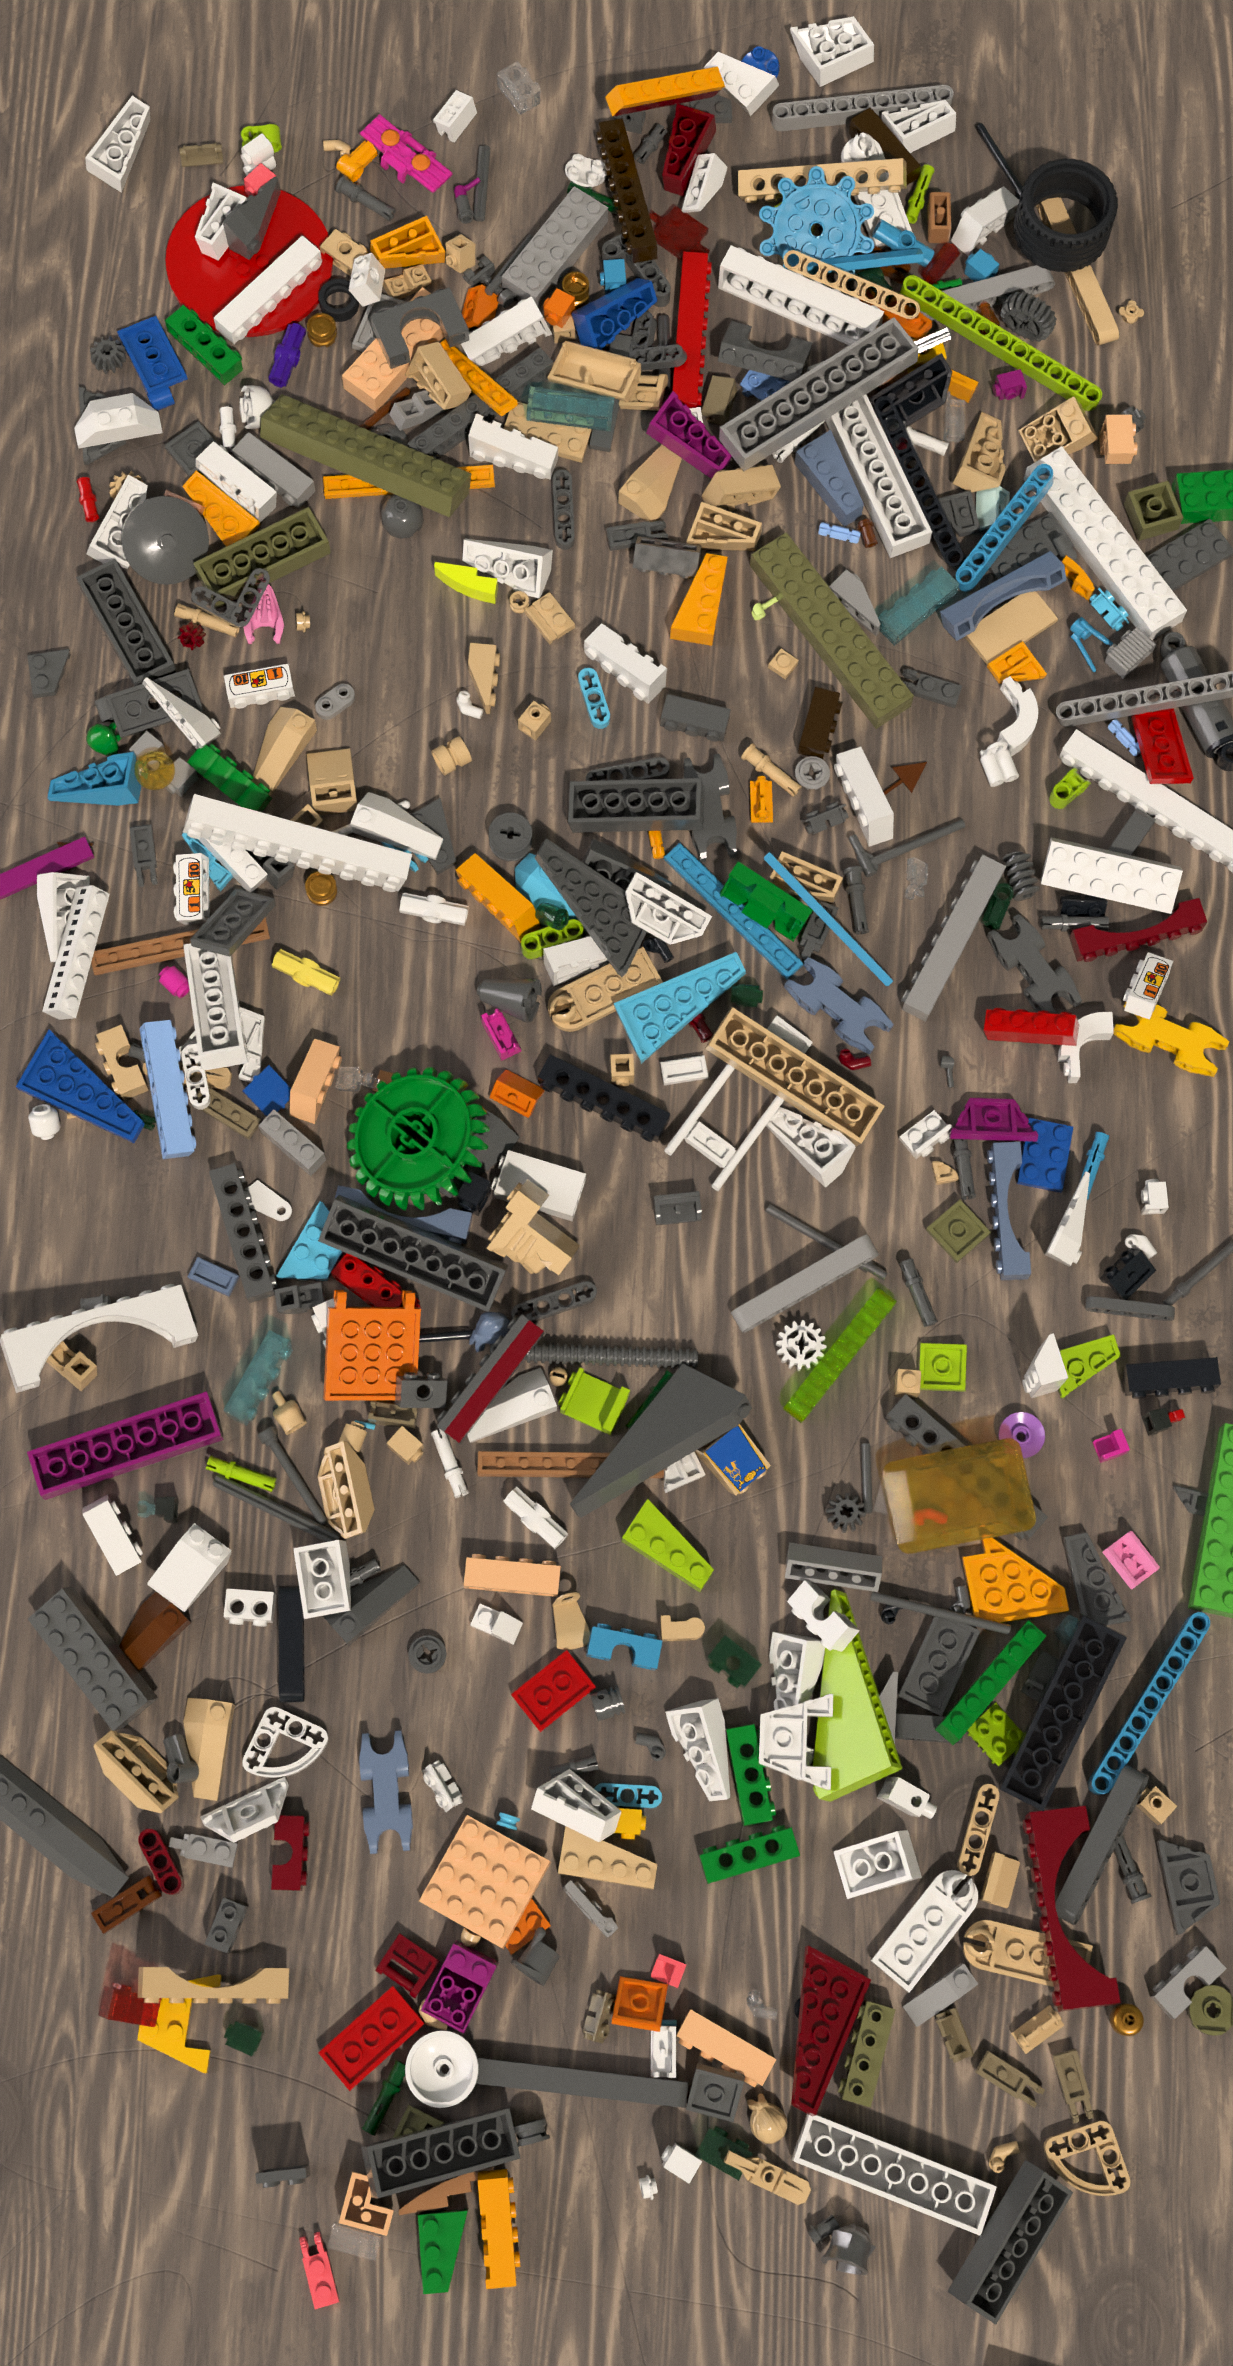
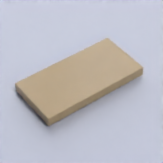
M1036 591L1023 593L983 618L976 630L965 636V638L986 665H988V663L1022 641L1024 643L1028 642L1055 624L1058 618Z

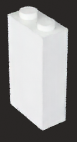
M510 1150L507 1151L506 1157H501L498 1169H501L499 1177L495 1176L491 1190H494L495 1198L510 1202L507 1200V1197L520 1182L523 1185L529 1179L550 1195L538 1211L573 1221L586 1181L585 1173Z

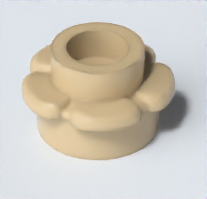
M305 611L303 613H296V629L304 633L306 628H310V616L305 615Z

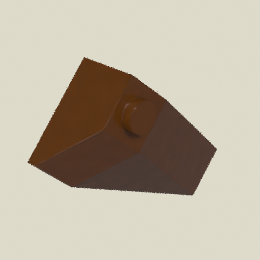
M155 1592L139 1608L119 1647L137 1671L140 1672L191 1622L172 1602L158 1592Z

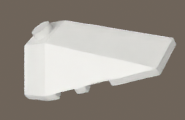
M464 539L462 561L478 568L483 573L486 572L498 579V582L505 583L514 588L515 592L522 591L527 596L540 598L551 572L553 550L530 545Z
M55 872L37 875V899L51 962H56L76 887L90 886V876Z
M538 1368L519 1375L500 1391L467 1436L470 1443L557 1411L556 1402L542 1369Z

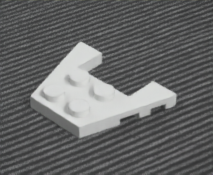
M240 1007L244 1039L247 1045L248 1063L243 1065L238 1077L250 1083L253 1080V1076H258L261 1071L265 1017ZM195 1031L190 1035L189 1040L178 1048L180 1056L186 1046L197 1043ZM192 1051L188 1057L195 1062L196 1055Z
M833 1694L761 1714L759 1764L823 1789L831 1790V1767L806 1766L807 1717H833Z

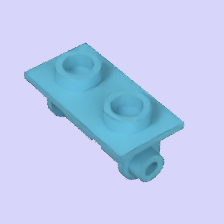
M1098 588L1100 594L1098 596L1097 594L1091 596L1089 599L1091 601L1090 604L1100 615L1108 610L1109 613L1103 617L1112 629L1119 631L1124 626L1122 624L1124 621L1128 624L1130 623L1126 618L1129 614L1121 605L1118 608L1114 605L1113 601L1115 598L1108 590L1103 592Z

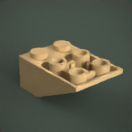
M1074 396L1018 430L1034 463L1061 446L1067 454H1071L1098 440L1081 403Z
M350 748L307 754L313 810L318 815L355 811L358 804Z

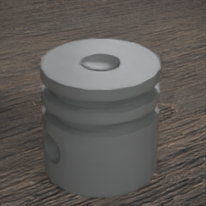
M615 1686V1689L609 1688V1691L605 1689L590 1694L598 1721L614 1717V1714L618 1716L620 1712L622 1714L626 1713L618 1686Z

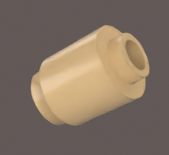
M354 1421L351 1424H345L338 1443L346 1441L355 1453H359L367 1431L363 1430L365 1426Z

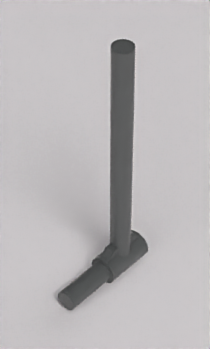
M961 819L875 857L864 851L856 834L848 839L858 856L857 860L863 868L865 876L871 877L877 873L879 864L965 828V823Z

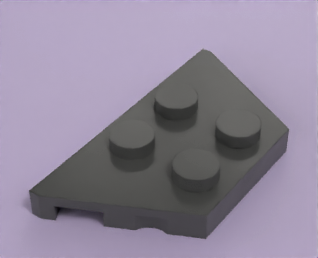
M79 387L80 417L90 401L107 397L100 393L93 394L86 391V388ZM126 440L83 448L84 464L88 465L126 444Z
M1159 1840L1157 1841L1175 1931L1176 1935L1184 1933L1195 1922H1198L1209 1911L1220 1904V1899L1209 1854Z

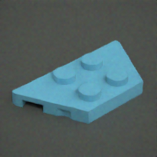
M319 1201L276 1276L278 1279L328 1281L331 1276V1272L344 1252L318 1241L329 1215V1211L323 1202Z

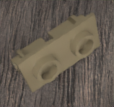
M216 142L202 146L183 145V147L179 148L182 167L223 164L222 145Z
M596 1990V1993L592 1995L588 2011L595 2012L596 2017L587 2015L582 2031L584 2033L583 2038L604 2043V2039L607 2038L610 2031L609 2021L614 2011L616 1995L601 1990Z
M957 2008L937 2013V2020L935 2022L939 2026L942 2037H946L945 2045L950 2055L949 2059L956 2063L964 2058L973 2056L974 2053Z

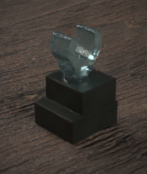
M156 1497V1505L149 1504L147 1501H139L138 1504L141 1506H147V1511L137 1515L141 1518H147L155 1514L159 1518H164L167 1523H177L179 1500L176 1497Z

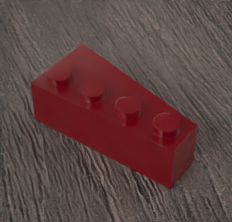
M677 104L662 176L665 191L684 196L691 180L697 156L705 154L716 133L715 115Z

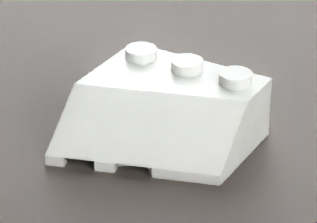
M854 16L831 20L825 25L817 26L814 23L808 24V28H790L800 60L820 87L874 62V44Z

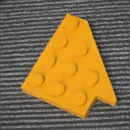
M986 1533L981 1534L984 1554L962 1558L973 1616L1006 1623L1069 1611L1065 1588Z

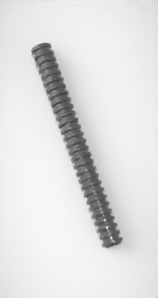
M537 1342L525 1360L527 1363H530V1361H534V1363L549 1361V1364H552V1362H556V1364H559V1362H563V1364L570 1362L573 1365L574 1362H577L578 1365H581V1363H585V1365H588V1363H592V1365L599 1363V1366H602V1363H606V1366L613 1364V1366L628 1364V1367H631V1364H633L635 1367H638V1365H642V1367L649 1365L651 1368L653 1365H657V1368H660V1366H664V1368H667V1366H671V1368L678 1366L679 1368L682 1364L696 1369L698 1365V1351L696 1348L693 1351L689 1348H686V1350H682V1348H679V1350H675V1348L668 1350V1347L661 1349V1347L646 1349L645 1346H643V1349H639V1346H636V1348H632V1346L628 1348L621 1346V1348H618L617 1345H614V1348H611L610 1345H607V1347H603V1345H600V1347H596V1345L589 1347L588 1344L585 1347L581 1344H578V1346H574V1344L567 1346L565 1343L564 1346H560V1343L553 1345V1343L538 1345ZM494 1343L490 1344V1355L496 1349L493 1346Z

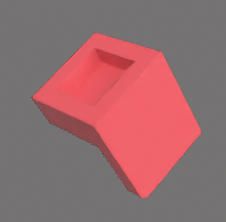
M658 1954L651 1978L678 1988L687 1964Z

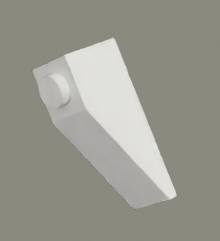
M715 153L697 156L681 210L683 213L701 211L723 185L728 167Z

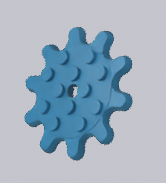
M815 166L810 169L808 182L802 187L796 186L790 178H782L778 183V189L783 196L782 203L778 207L764 206L759 211L760 219L773 227L772 236L760 244V252L764 256L777 254L784 259L788 251L798 250L819 260L852 256L856 252L870 253L874 249V241L869 237H865L861 233L860 228L865 220L872 218L874 208L869 203L856 205L851 201V192L855 187V181L850 176H845L837 185L830 186L825 182L823 169ZM815 223L820 224L822 227V233L819 236H814L811 233V227ZM791 254L788 257V263L791 266H796V262H799V257L796 254ZM848 270V272L855 274V270Z

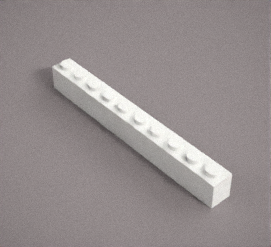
M1077 729L1075 730L1059 756L1065 765L1075 767L1082 776L1088 779L1091 778L1102 789L1113 792L1119 800L1128 802L1135 809L1139 808L1155 818V823L1167 827L1175 836L1184 838L1190 842L1192 847L1209 854L1212 860L1226 865L1233 873V830L1164 785L1149 784L1147 774Z

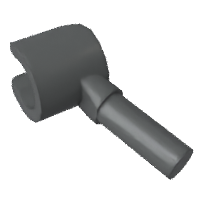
M943 1056L940 1068L947 1069L948 1087L952 1088L954 1087V1059L950 1056Z

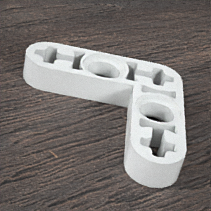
M196 1043L186 1046L182 1050L181 1057L189 1100L194 1108L202 1110L209 1106L211 1097L206 1070L203 1071L202 1066H199L201 1062ZM194 1051L196 1055V1066H192V1062L188 1057L190 1056V1052ZM200 1072L202 1079L199 1082H192L190 1080L192 1073ZM196 1088H200L202 1096L206 1097L202 1099V1103L194 1100L198 1097Z

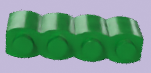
M211 743L209 746L205 745L201 749L198 748L187 761L199 774L241 807L262 812L273 799L268 795L270 790L262 783H259L258 786L253 783V776L245 770L242 772L238 771L235 768L238 764L228 756L223 759L219 755L221 751Z

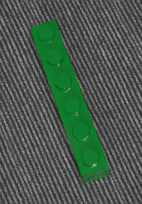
M1028 1620L935 1730L950 1744L954 1745L1044 1640L1046 1635Z

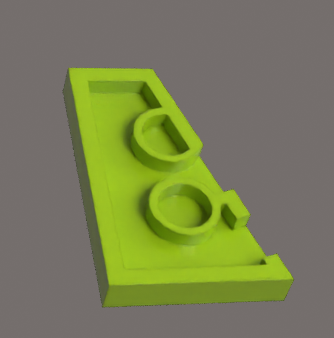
M1114 1334L1060 1350L1068 1375V1379L1058 1389L1060 1398H1064L1075 1388L1085 1383L1086 1380L1121 1357Z

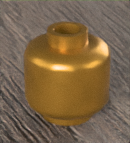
M1123 2003L1113 2008L1110 2014V2024L1119 2035L1133 2036L1139 2033L1143 2027V2014L1135 2005Z

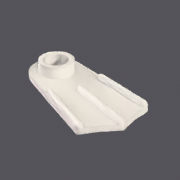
M259 1180L245 1189L249 1190L252 1203L248 1204L249 1208L277 1221H285L290 1218L292 1214L290 1204ZM281 1208L286 1209V1212L283 1215L278 1214V1211Z

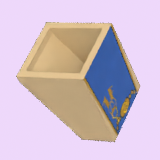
M740 1424L694 1451L726 1490L735 1496L744 1493L749 1488V1484L755 1479L763 1477L771 1466Z

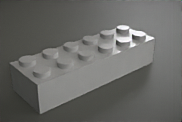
M574 186L501 276L502 289L511 290L518 301L532 297L539 309L607 224L608 207Z

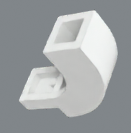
M1009 676L1003 680L1000 690L1014 707L1017 720L1000 732L997 741L1007 742V749L1012 757L1022 750L1031 739L1038 719V705L1031 689L1029 688L1022 692L1020 684Z
M1112 1012L1093 1013L1079 1019L1077 1046L1060 1045L1058 1062H1067L1064 1063L1063 1071L1064 1076L1068 1077V1083H1077L1080 1078V1047L1089 1041L1111 1039L1114 1034Z

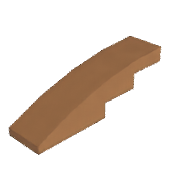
M494 2166L444 2180L420 2193L398 2210L399 2215L448 2207V2196L472 2192L471 2181L478 2180V2172L494 2170Z

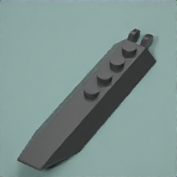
M0 1755V1820L69 1877L114 1898L129 1877L103 1839Z

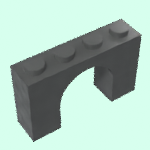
M450 287L436 290L427 296H419L413 301L397 304L393 308L378 311L370 316L372 329L390 369L410 362L409 350L401 333L404 327L413 320L423 318L437 323L450 348L469 341V329Z
M731 321L721 343L718 362L789 381H794L803 375L809 361L813 342L792 337L789 346L784 350L770 351L761 349L749 341L752 326Z

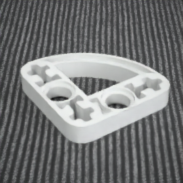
M271 1707L264 1713L243 1757V1767L251 1774L266 1778H281L296 1774L310 1766L321 1755L328 1743V1734L323 1728L280 1708ZM275 1712H279L278 1717L286 1720V1716L290 1717L285 1724L284 1731L280 1729L283 1726L281 1723L275 1722L273 1725L270 1724L271 1720L268 1718L270 1714L274 1715ZM295 1721L300 1722L303 1726L302 1732L298 1735L291 1734L289 1730L291 1723ZM307 1726L312 1727L309 1732L313 1734L322 1732L321 1737L324 1738V1741L318 1742L315 1745L313 1744L314 1739L306 1736V1740H303L302 1738L307 1732ZM264 1733L268 1734L271 1737L270 1744L267 1747H260L257 1741L258 1737ZM280 1733L312 1748L304 1757L292 1764L282 1767H264ZM255 1746L258 1750L266 1753L264 1756L259 1754L257 1761L260 1762V1765L250 1769V1764L247 1761L249 1758L253 1759L257 1752L252 1751Z

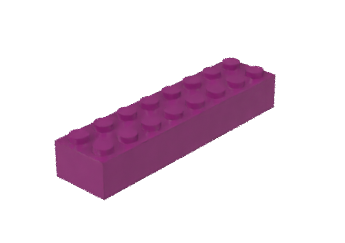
M206 1391L28 1451L27 1454L39 1494L44 1500L222 1441L224 1438L211 1398Z

